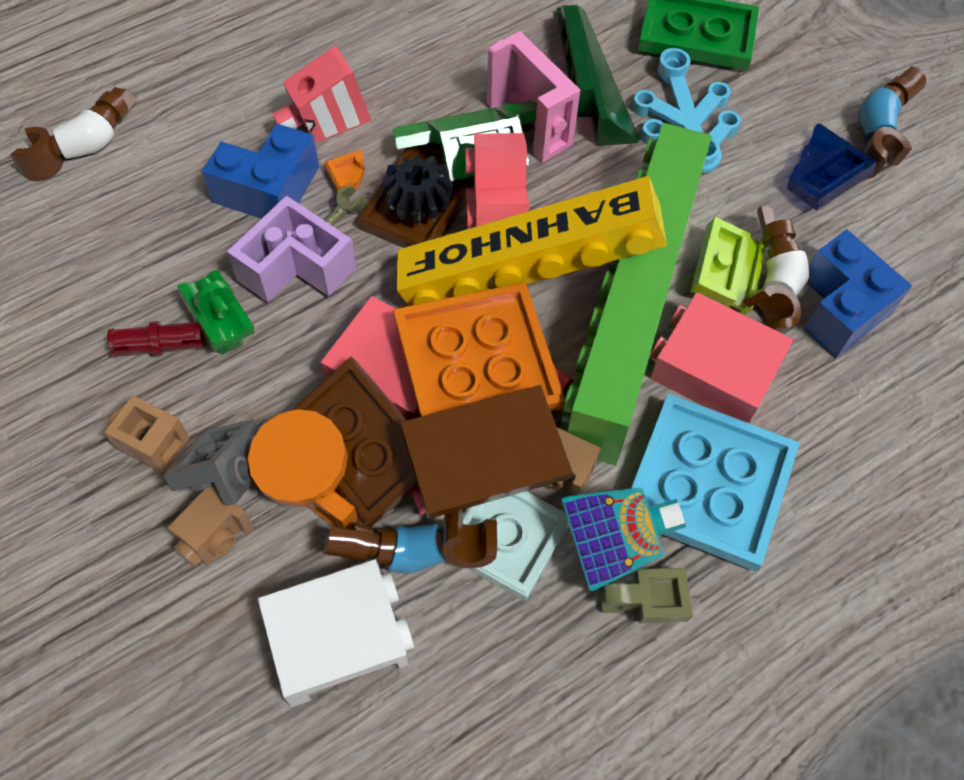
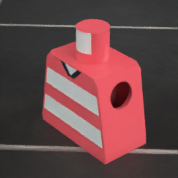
M337 46L330 48L285 80L283 85L292 103L272 113L277 124L293 129L304 125L307 132L314 135L315 142L325 140L371 121L354 73Z

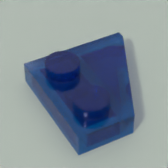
M818 123L813 129L808 145H805L800 155L799 163L795 165L789 177L787 189L817 211L874 174L877 161L821 123Z

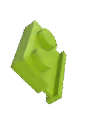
M714 217L706 226L690 292L695 294L698 292L727 307L733 306L739 309V313L746 315L754 306L748 308L742 301L747 296L757 292L767 246L764 239L758 242L750 238L751 233Z

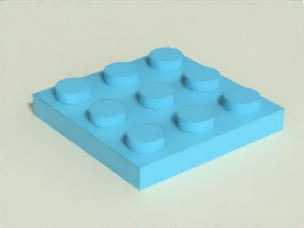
M668 393L632 488H643L649 507L677 499L686 528L663 535L757 572L763 564L800 442Z

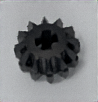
M418 153L411 160L400 155L398 165H388L386 177L383 178L381 185L382 195L385 196V203L389 213L397 212L401 222L412 217L417 226L424 217L435 222L437 212H447L449 200L453 194V183L450 181L446 165H437L434 155L426 160L421 159Z

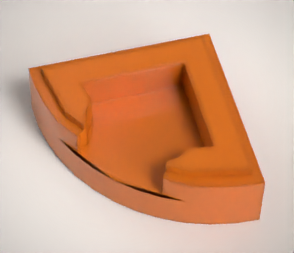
M361 149L324 162L325 172L336 193L345 186H350L357 190L361 185L365 174L364 158Z

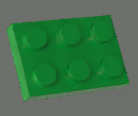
M648 0L638 51L661 55L666 49L678 48L685 51L692 61L748 70L752 60L760 6L725 0Z

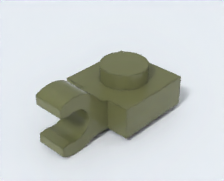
M686 568L637 569L633 575L634 584L604 585L605 592L599 593L601 613H620L631 609H638L639 623L688 622L693 617Z

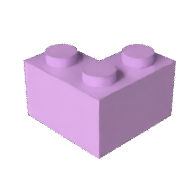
M288 196L284 197L227 251L237 281L268 303L296 275L312 284L327 296H330L357 269L352 239Z

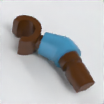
M911 66L904 73L893 78L884 87L875 88L862 101L858 115L868 142L858 154L856 165L864 177H875L885 165L886 160L889 161L890 165L898 166L912 150L910 142L897 130V117L901 112L902 106L925 88L926 76L921 69Z
M459 510L444 515L443 527L440 524L415 527L395 525L392 530L380 528L378 533H375L372 526L354 523L351 530L331 526L326 537L323 554L366 561L367 557L370 556L373 557V560L376 559L377 564L385 565L386 571L404 574L417 573L445 561L460 568H480L491 564L496 559L497 520L485 519L479 524L465 525L463 524V511Z

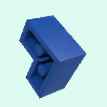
M276 123L258 153L221 141L201 172L212 203L262 219L286 196L299 203L320 166L314 135Z
M846 229L817 250L809 266L807 284L824 299L818 304L804 330L836 359L893 314L913 285Z

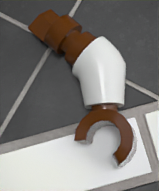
M114 87L111 91H105L89 110L81 111L74 119L54 128V135L50 136L47 129L42 127L25 128L26 135L33 146L24 149L17 148L10 156L26 179L29 181L46 180L59 172L63 166L61 154L68 159L96 153L104 148L114 137L113 130L117 123L123 119L138 99L126 89Z
M760 206L757 209V214L766 245L771 246L767 250L769 260L766 262L767 277L764 287L747 296L742 302L748 308L755 304L758 305L766 318V326L781 333L796 326L800 321L801 306L797 295L809 279V264L806 252L800 251L797 241H792L796 237L793 221L789 219L776 221L772 207Z

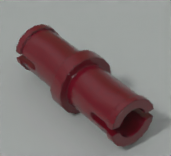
M151 321L145 327L108 329L107 333L108 347L113 348L110 349L111 357L152 352L153 356H163L164 351L204 348L203 333L196 321L161 325L160 321Z

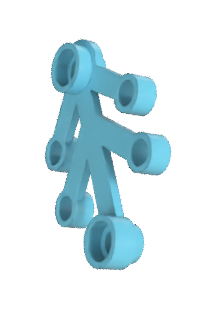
M669 48L663 51L660 56L658 73L664 82L670 84L677 108L658 99L652 91L640 90L634 95L632 109L639 116L645 117L654 114L675 126L703 133L701 126L716 108H722L727 105L731 89L723 82L711 83L706 96L695 108L685 80L690 65V57L681 49ZM726 110L719 114L715 127L709 133L712 135L702 173L711 172L719 166L722 158L720 145L726 137L735 136L740 127L741 117L738 113ZM649 119L644 122L641 139L645 144H648L649 138L658 139L663 123L661 120ZM649 131H655L657 134L650 133Z

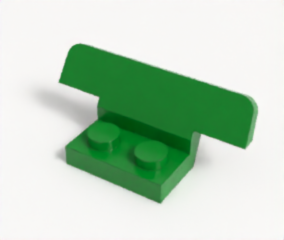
M524 101L398 126L392 130L394 142L397 149L436 142L440 144L443 162L449 172L451 182L473 178L474 174H466V148H474V134L522 133L521 124L536 121L537 103L534 101Z

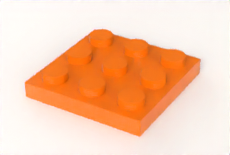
M526 282L393 309L394 321L420 417L537 385L542 386L551 412L564 408L565 398Z

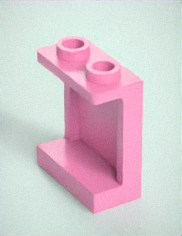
M521 31L496 42L488 49L486 103L491 108L505 101H511L513 104L524 101H534L537 103L536 121L531 122L535 126L533 154L542 163L571 147L574 140L580 89Z

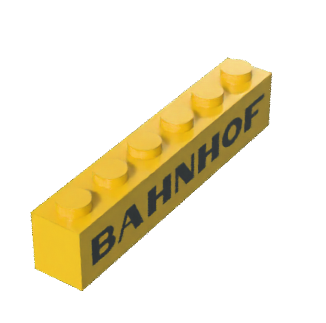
M650 176L397 250V292L408 306L524 282L530 284L545 279H553L563 274L601 266L607 262L645 254L651 250L666 247L667 242L661 206Z

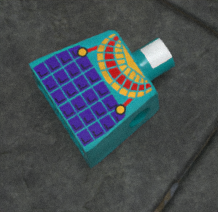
M642 487L562 498L590 591L596 590L664 556L658 536L686 528L677 499L649 507Z

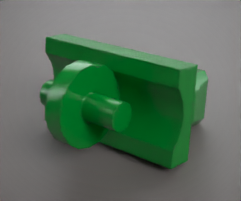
M219 270L210 272L205 278L197 282L177 285L179 295L213 351L218 350L219 354H225L243 345V338L255 334L254 325Z

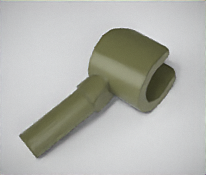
M350 186L342 187L339 189L336 197L338 205L324 221L334 226L348 211L354 214L361 213L367 206V198L359 196L349 205V199L356 192V189Z

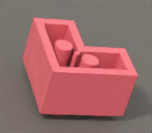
M524 133L474 134V148H466V174H474V188H466L467 229L529 211V200L526 190L527 145Z

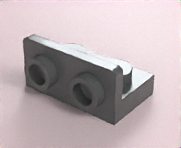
M254 419L205 431L164 473L171 491L190 487L194 491H201L216 485L226 506L236 504L254 482L250 475L248 463L252 439L259 431Z

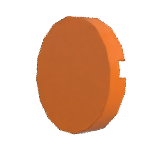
M300 409L280 413L263 424L252 439L248 454L250 475L263 494L281 505L296 507L312 504L311 501H315L321 496L324 498L333 492L345 475L348 459L343 436L333 422L316 411Z

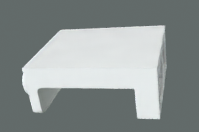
M376 559L258 598L283 697L291 707L311 701L310 693L393 664H398L399 669L409 665L405 651L414 648L406 619L395 621L390 604L399 601L391 573L381 575Z

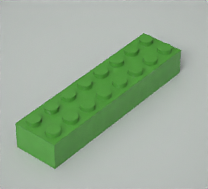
M662 123L658 139L649 138L643 158V163H647L649 166L643 165L642 169H639L636 179L650 176L661 206L667 246L651 250L645 254L633 255L612 261L610 270H607L603 281L599 305L595 307L586 345H583L579 356L574 384H571L568 390L560 429L600 447L601 451L598 461L617 465L631 423L712 135Z

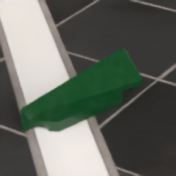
M566 5L556 8L568 78L580 89L577 117H591L596 146L638 143L640 138L585 10L578 5Z

